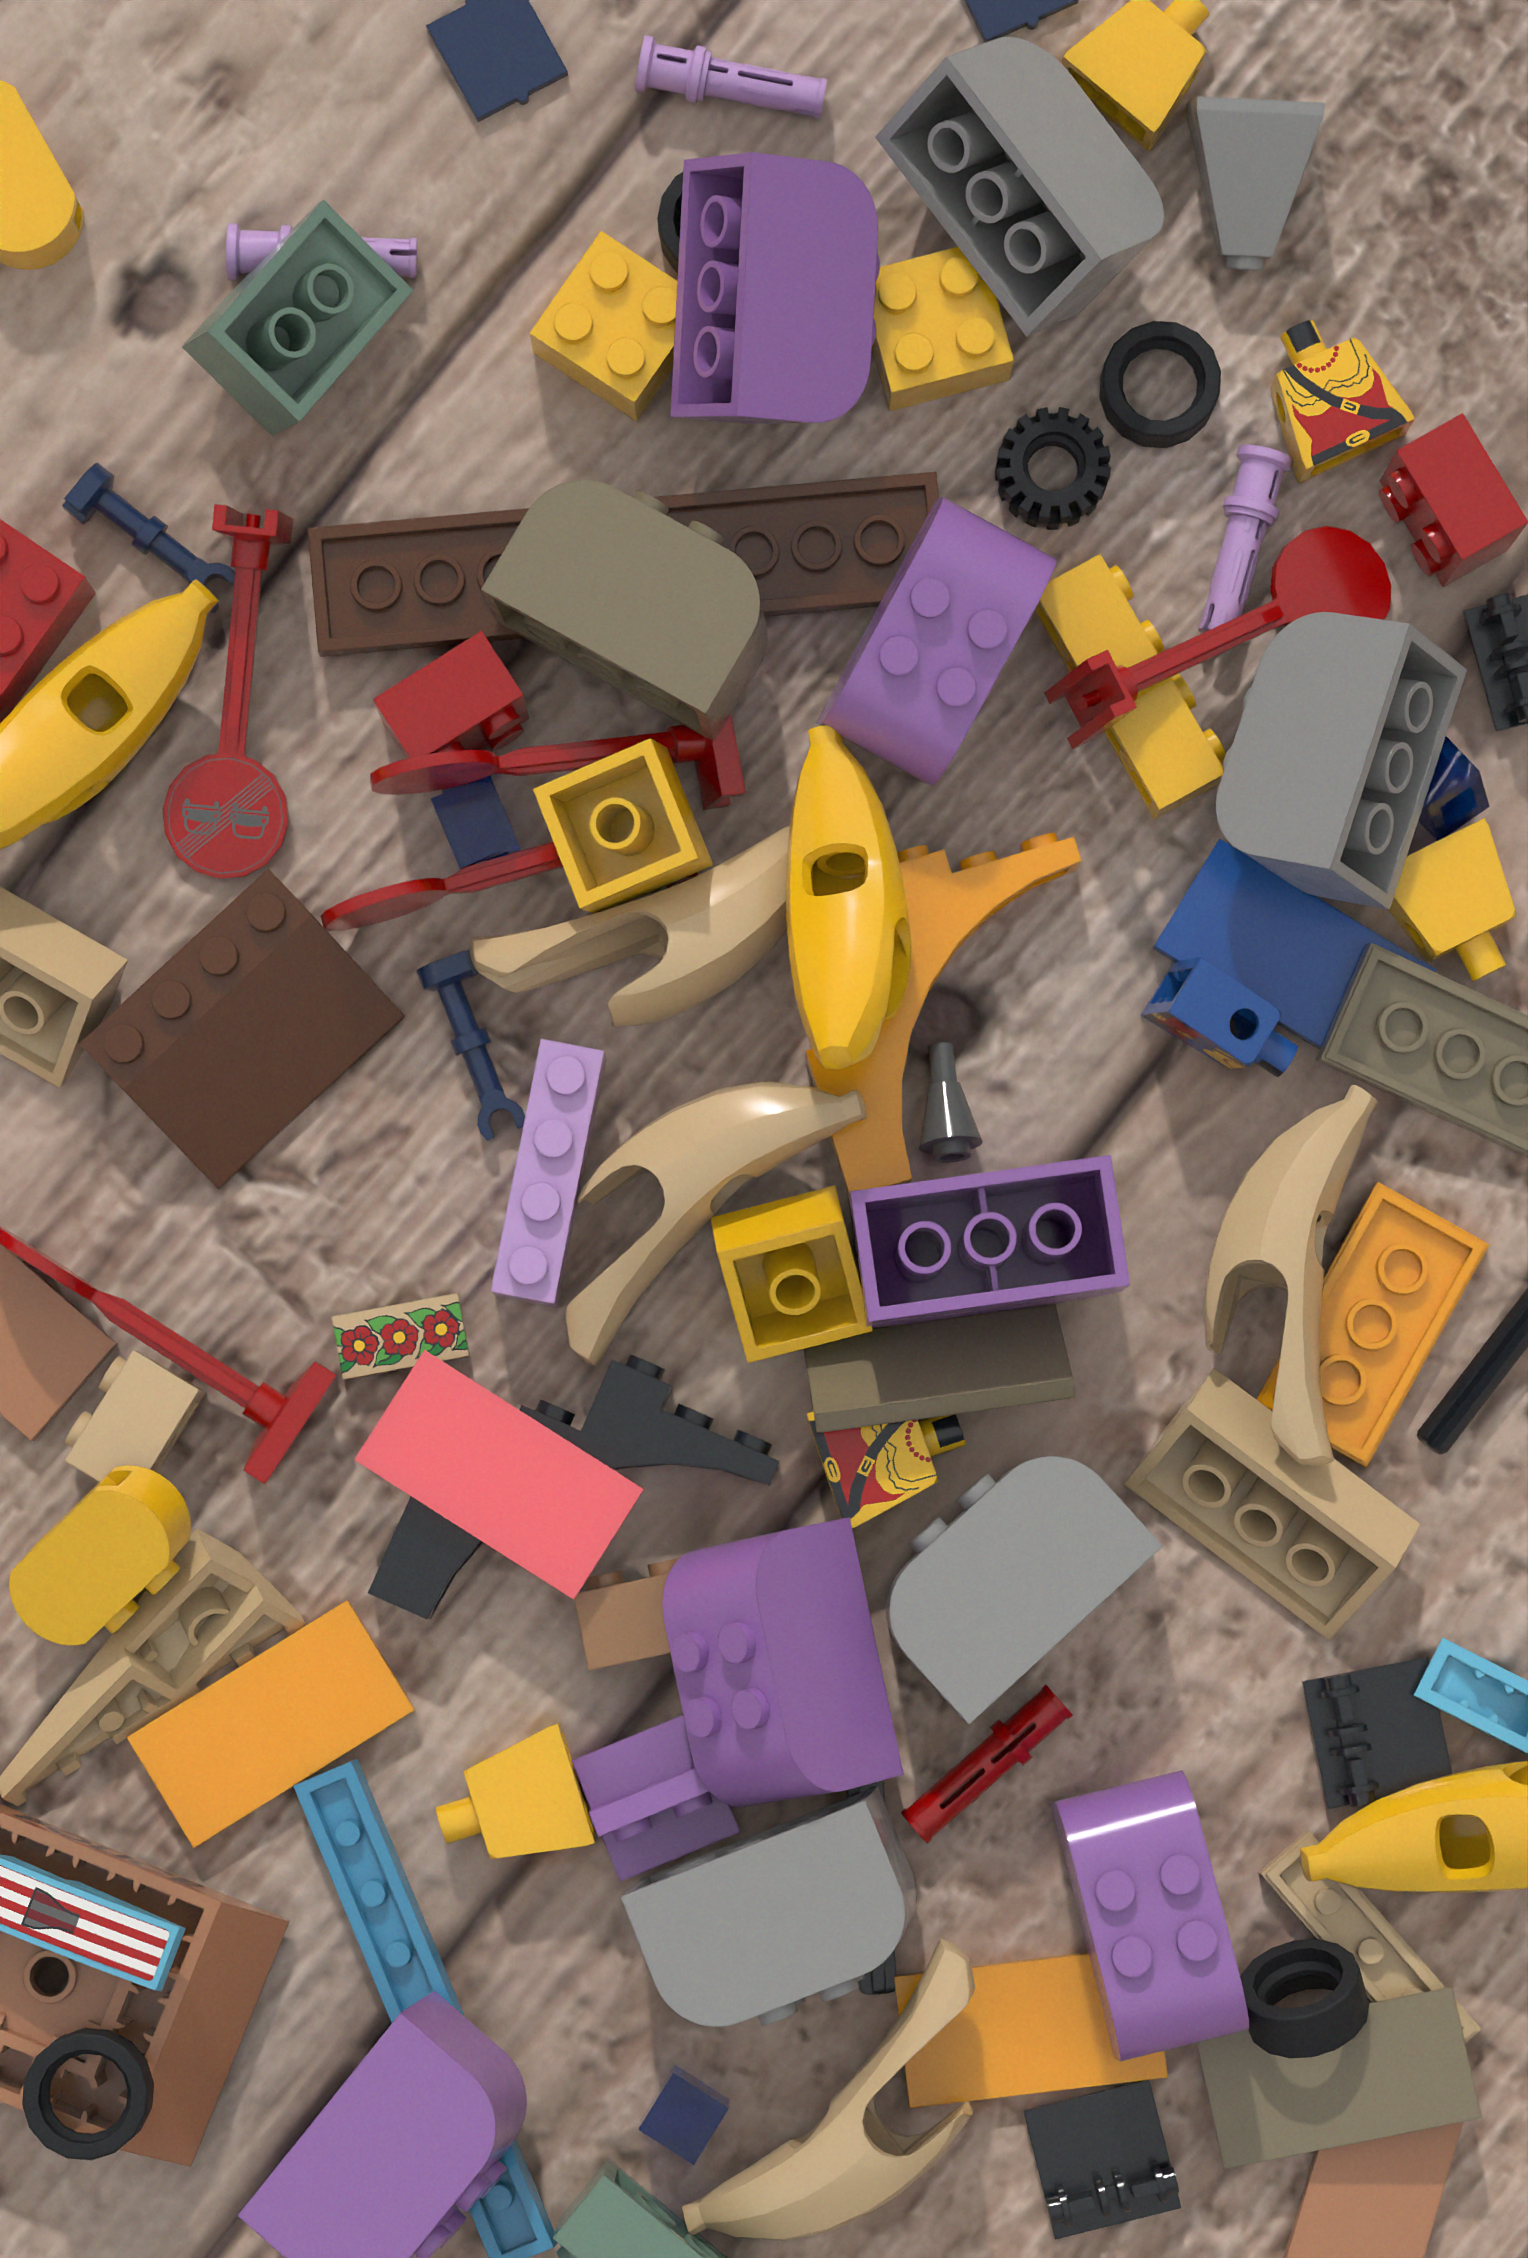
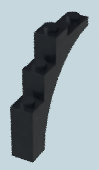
M631 1354L626 1365L615 1360L611 1361L581 1431L571 1427L575 1414L540 1399L536 1410L523 1405L519 1409L613 1470L679 1465L721 1470L769 1486L779 1464L778 1460L768 1456L772 1444L737 1429L733 1440H730L709 1430L714 1420L713 1418L681 1404H678L674 1415L664 1411V1406L672 1390L671 1385L661 1381L665 1369ZM410 1496L368 1594L425 1619H432L456 1574L484 1542Z

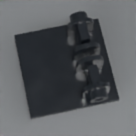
M1511 593L1497 595L1487 599V605L1463 611L1496 732L1528 724V594L1512 598Z
M1429 1657L1302 1681L1327 1809L1347 1805L1356 1807L1371 1804L1378 1799L1412 1785L1452 1774L1440 1711L1438 1708L1414 1696L1430 1663Z
M1150 2080L1130 2083L1023 2110L1055 2240L1181 2208L1178 2196L1179 2187L1174 2168L1170 2164Z

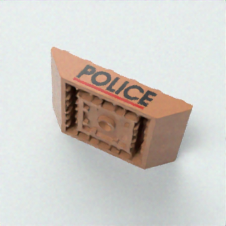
M0 1804L1 1855L13 1856L63 1879L79 1881L186 1928L162 1991H155L0 1931V2102L24 2111L22 2106L24 2078L35 2057L62 2035L84 2028L111 2030L133 2042L147 2059L154 2081L153 2104L150 2114L141 2131L119 2150L191 2167L290 1920ZM55 1957L66 1965L69 1972V1981L61 1993L48 1994L40 1990L36 1985L34 1969L40 1959ZM82 2054L68 2059L57 2069L51 2081L49 2099L54 2114L64 2126L79 2133L93 2134L108 2129L119 2120L126 2107L128 2089L122 2072L113 2062L100 2055Z

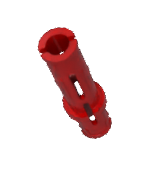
M1046 1684L1038 1694L1022 1706L1006 1722L1003 1723L998 1719L989 1727L993 1731L989 1737L956 1766L951 1768L910 1807L901 1811L902 1816L927 1844L932 1841V1837L970 1804L975 1802L981 1794L1015 1764L1020 1762L1024 1766L1033 1758L1029 1752L1066 1719H1070L1073 1716ZM1030 1724H1032L1025 1732H1023L1018 1738H1016L1023 1730H1025ZM1006 1746V1748H1005L999 1755H997L994 1759H992L997 1753H999V1752ZM982 1768V1770H980L974 1777H972V1778H971L965 1785H963L956 1793H954L948 1800H946L943 1804H941V1803H942L945 1799H947L954 1791H956L963 1783H965L971 1776H973L979 1769Z

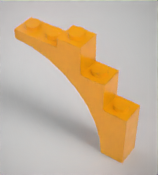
M1055 832L1039 835L1020 843L1021 853L1001 859L997 858L995 851L976 854L959 862L961 871L955 873L951 872L944 849L929 853L927 845H920L897 853L903 877L911 935L910 973L906 992L900 1007L893 1017L883 1021L872 1053L867 1058L847 1068L825 1069L816 1057L813 1049L805 1051V1060L814 1087L837 1096H843L856 1089L864 1099L867 1118L852 1123L829 1137L848 1198L850 1191L911 1183L912 1175L902 1131V1077L910 1036L927 994L954 953L992 915L1031 889L1078 870L1082 860L1074 837L1058 841Z

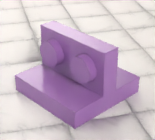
M683 1715L572 1760L591 1808L589 1811L590 1818L598 1837L602 1836L620 1882L740 1833L730 1805L717 1799L706 1788L698 1775L692 1759Z

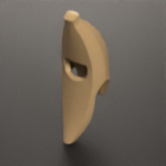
M790 825L720 865L690 880L646 897L547 928L506 935L471 937L469 952L473 965L480 974L511 992L518 993L556 983L628 957L641 954L655 956L661 960L659 964L613 994L606 1002L612 1018L611 1025L612 1027L639 1026L656 1023L683 1013L711 999L737 982L771 952L787 931L786 872Z
M770 1081L721 1088L670 1110L647 1124L618 1147L601 1163L577 1195V1202L581 1203L586 1200L594 1205L637 1176L650 1171L658 1178L663 1188L665 1204L662 1215L657 1222L567 1305L565 1316L569 1345L578 1357L586 1364L599 1366L613 1337L640 1295L673 1256L745 1182L753 1177H760L794 1155L830 1137L846 1126L866 1119V1106L861 1093L855 1089L843 1096H837L813 1086Z
M1351 1085L1344 1100L1315 1110L1276 1137L1249 1168L1225 1210L1214 1241L1207 1272L1204 1296L1205 1345L1210 1351L1218 1355L1221 1354L1235 1310L1243 1297L1261 1287H1276L1288 1292L1271 1429L1274 1438L1278 1441V1445L1298 1464L1307 1466H1323L1334 1461L1326 1427L1320 1387L1319 1329L1324 1277L1322 1255L1326 1230L1334 1216L1344 1184L1361 1144L1368 1119L1378 1103L1374 1096L1357 1085Z
M939 1939L928 1966L904 2011L873 2053L832 2098L827 2114L813 2130L802 2137L787 2141L755 2164L723 2182L699 2199L682 2206L684 2221L691 2235L709 2228L734 2237L787 2241L833 2231L881 2208L909 2188L941 2158L973 2115L969 2101L964 2102L929 2130L921 2134L905 2135L893 2131L883 2122L877 2112L875 2097L876 2093L920 2049L968 2005L975 1990L971 1959L959 1946L951 1941Z

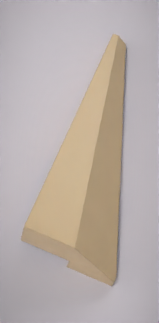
M195 1528L190 1534L189 1541L173 1559L181 1567L180 1570L155 1595H152L148 1590L145 1591L137 1601V1604L140 1606L137 1611L115 1633L111 1634L0 1775V1794L2 1799L20 1806L27 1801L26 1791L60 1769L66 1776L82 1767L80 1759L82 1755L110 1738L116 1744L122 1742L129 1735L200 1692V1682L233 1661L242 1666L255 1658L254 1648L285 1629L292 1635L305 1625L301 1614L240 1552Z

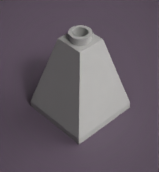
M1200 96L1187 103L1186 116L1218 256H1226L1227 269L1263 270L1264 258L1273 257L1323 120L1325 103Z

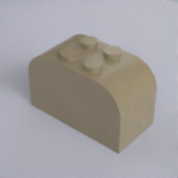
M573 480L559 484L543 493L526 512L481 588L495 621L705 738L715 741L755 675L766 652L767 624L758 586L751 570L740 557L722 546L725 539L719 533L697 521H691L687 527L666 516L669 512L668 507L643 491L636 490L633 496H630L600 481Z

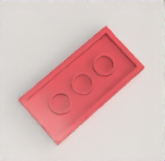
M426 1350L423 1351L354 1459L573 1600L579 1594L644 1491L643 1488Z

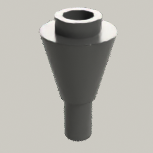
M948 1042L934 1043L928 1046L932 1084L928 1089L919 1149L922 1152L933 1154V1160L936 1162L951 1163L963 1161L970 1158L971 1149L979 1147L983 1141L962 1086L957 1082L953 1044Z

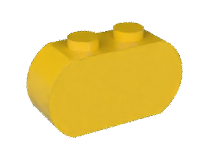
M0 80V263L16 269H40L56 263L71 251L78 241L83 228L84 211L16 88Z
M132 1465L113 1468L11 1570L9 1577L10 1597L21 1620L37 1635L62 1645L86 1644L103 1626L111 1634L115 1633L140 1607L133 1600L140 1591L146 1588L152 1595H155L181 1568L173 1559L189 1541L191 1520L188 1507L180 1492L169 1480L150 1469Z

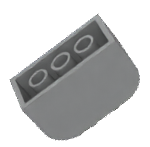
M1001 37L946 56L875 137L1026 337L1081 313L1160 232L1164 223L1162 200L1153 181L1073 76L1050 53L1036 44L1021 38Z
M1317 612L1303 616L1288 624L1273 638L1261 657L1253 684L1246 692L1243 700V714L1233 744L1228 749L1224 758L1223 775L1216 797V815L1225 838L1234 847L1304 893L1390 910L1467 669L1408 623L1333 612Z
M1058 1456L1035 1458L1011 1468L996 1481L988 1473L983 1475L956 1500L964 1510L954 1520L946 1525L940 1517L936 1518L909 1543L916 1554L899 1570L890 1586L886 1602V1618L895 1644L954 1711L968 1724L972 1723L1163 1547L1098 1474L1086 1465L1073 1459Z
M876 1786L640 1879L621 1896L655 1986L671 2009L683 2018L704 2026L725 2027L741 2023L758 2016L761 2025L764 2026L798 2011L797 2005L803 2003L805 1997L819 1992L822 2002H826L858 1989V1981L864 1979L866 1973L880 1966L891 1955L906 1932L915 1911L916 1885L912 1870L880 1790Z

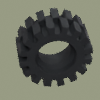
M1048 407L1037 409L1036 415L1031 418L1025 414L1017 420L1016 427L1013 430L1011 428L1008 429L999 448L995 468V481L998 480L999 496L1002 501L1005 499L1010 504L1009 511L1016 518L1019 514H1022L1027 518L1026 524L1035 528L1037 522L1046 523L1047 530H1058L1061 523L1067 522L1068 527L1079 523L1080 517L1084 514L1089 516L1096 509L1098 501L1102 500L1109 480L1111 454L1109 445L1105 447L1103 445V433L1098 427L1092 430L1088 426L1089 418L1080 413L1078 418L1069 416L1070 409L1059 407L1057 413H1048ZM1048 446H1056L1068 451L1077 465V476L1072 484L1058 491L1045 490L1036 485L1028 470V462L1036 451Z

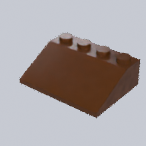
M268 868L79 1044L214 1186L220 1189L405 1018V1015Z

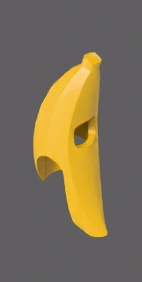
M197 579L193 580L183 592L153 600L119 618L95 635L48 673L0 723V850L14 844L38 827L62 818L97 795L123 770L163 720L187 682L202 646L207 614L219 601Z
M821 725L808 730L810 748L798 776L791 812L786 872V921L794 995L803 1027L812 1049L823 1067L836 1070L847 1068L867 1058L875 1047L883 1021L893 1017L899 1009L906 992L910 973L911 935L902 872L883 805L865 769L843 744L842 736L830 726Z
M1528 1761L1491 1765L1450 1774L1412 1785L1374 1801L1341 1821L1319 1844L1300 1848L1304 1878L1310 1882L1329 1879L1351 1887L1389 1892L1470 1893L1528 1889Z

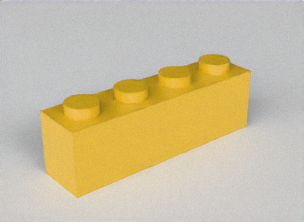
M1101 554L1049 581L1034 609L1069 672L1086 659L1105 650L1109 651L1116 667L1123 665L1126 668L1165 651L1163 642L1152 623L1148 619L1140 623L1128 601L1134 598V594L1124 573L1117 565L1108 568ZM1180 674L1138 692V697L1134 701L1137 708L1104 731L1154 820L1219 785L1223 775L1222 764L1226 752L1212 729L1209 728L1202 732L1190 711L1197 706L1195 698Z

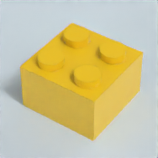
M600 231L530 331L533 353L637 422L673 370L677 280L603 231Z
M959 247L880 267L879 275L875 282L873 318L876 323V337L872 345V351L889 412L1010 380L1014 359L997 297Z
M651 738L533 789L577 904L582 910L594 914L619 906L713 866L668 749Z
M835 1185L710 1218L718 1259L747 1363L873 1331L872 1326H866L860 1278Z

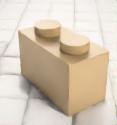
M132 1350L127 1360L118 1356L108 1368L99 1385V1389L106 1394L94 1414L92 1415L84 1411L71 1428L65 1444L72 1449L65 1461L99 1482L113 1468L118 1466H140L158 1472L207 1392L141 1352Z

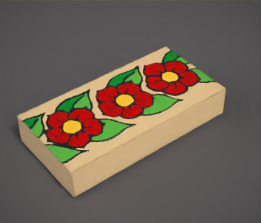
M458 1293L332 1316L343 1380L413 1368L424 1350L443 1362L470 1357Z

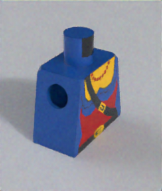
M1203 957L1173 962L1140 1015L1229 1069L1246 1068L1254 1062L1269 1073L1279 1077L1288 1068L1298 1050V1046L1273 1030L1282 1014L1278 1008ZM1231 1017L1235 1022L1234 1035L1231 1033L1230 1030Z

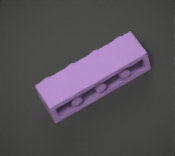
M545 1039L540 1040L491 1286V1292L495 1296L558 1308L578 1207L577 1195L582 1187L607 1060L605 1052L602 1050Z

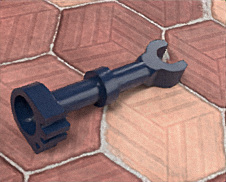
M95 463L64 498L63 509L84 525L98 510L134 538L132 546L144 555H147L149 552L153 553L189 584L197 579L206 587L211 579L221 578L234 587L235 571L222 563L208 564L201 558H198L166 533L168 525L156 516L150 519L114 492L112 489L115 476L101 464ZM218 603L211 609V613L217 612L219 609Z
M463 950L417 969L416 972L423 990L438 991L455 1035V1039L450 1041L456 1056L462 1054L482 1105L477 1123L481 1135L487 1141L495 1139L489 1121L491 1115L501 1109L507 1110L513 1115L518 1129L523 1128L525 1121L524 1111L515 1101L506 1098L486 1047L487 1044L491 1043L486 1027L479 1029L461 983L464 980L479 975V972L473 965L469 950Z

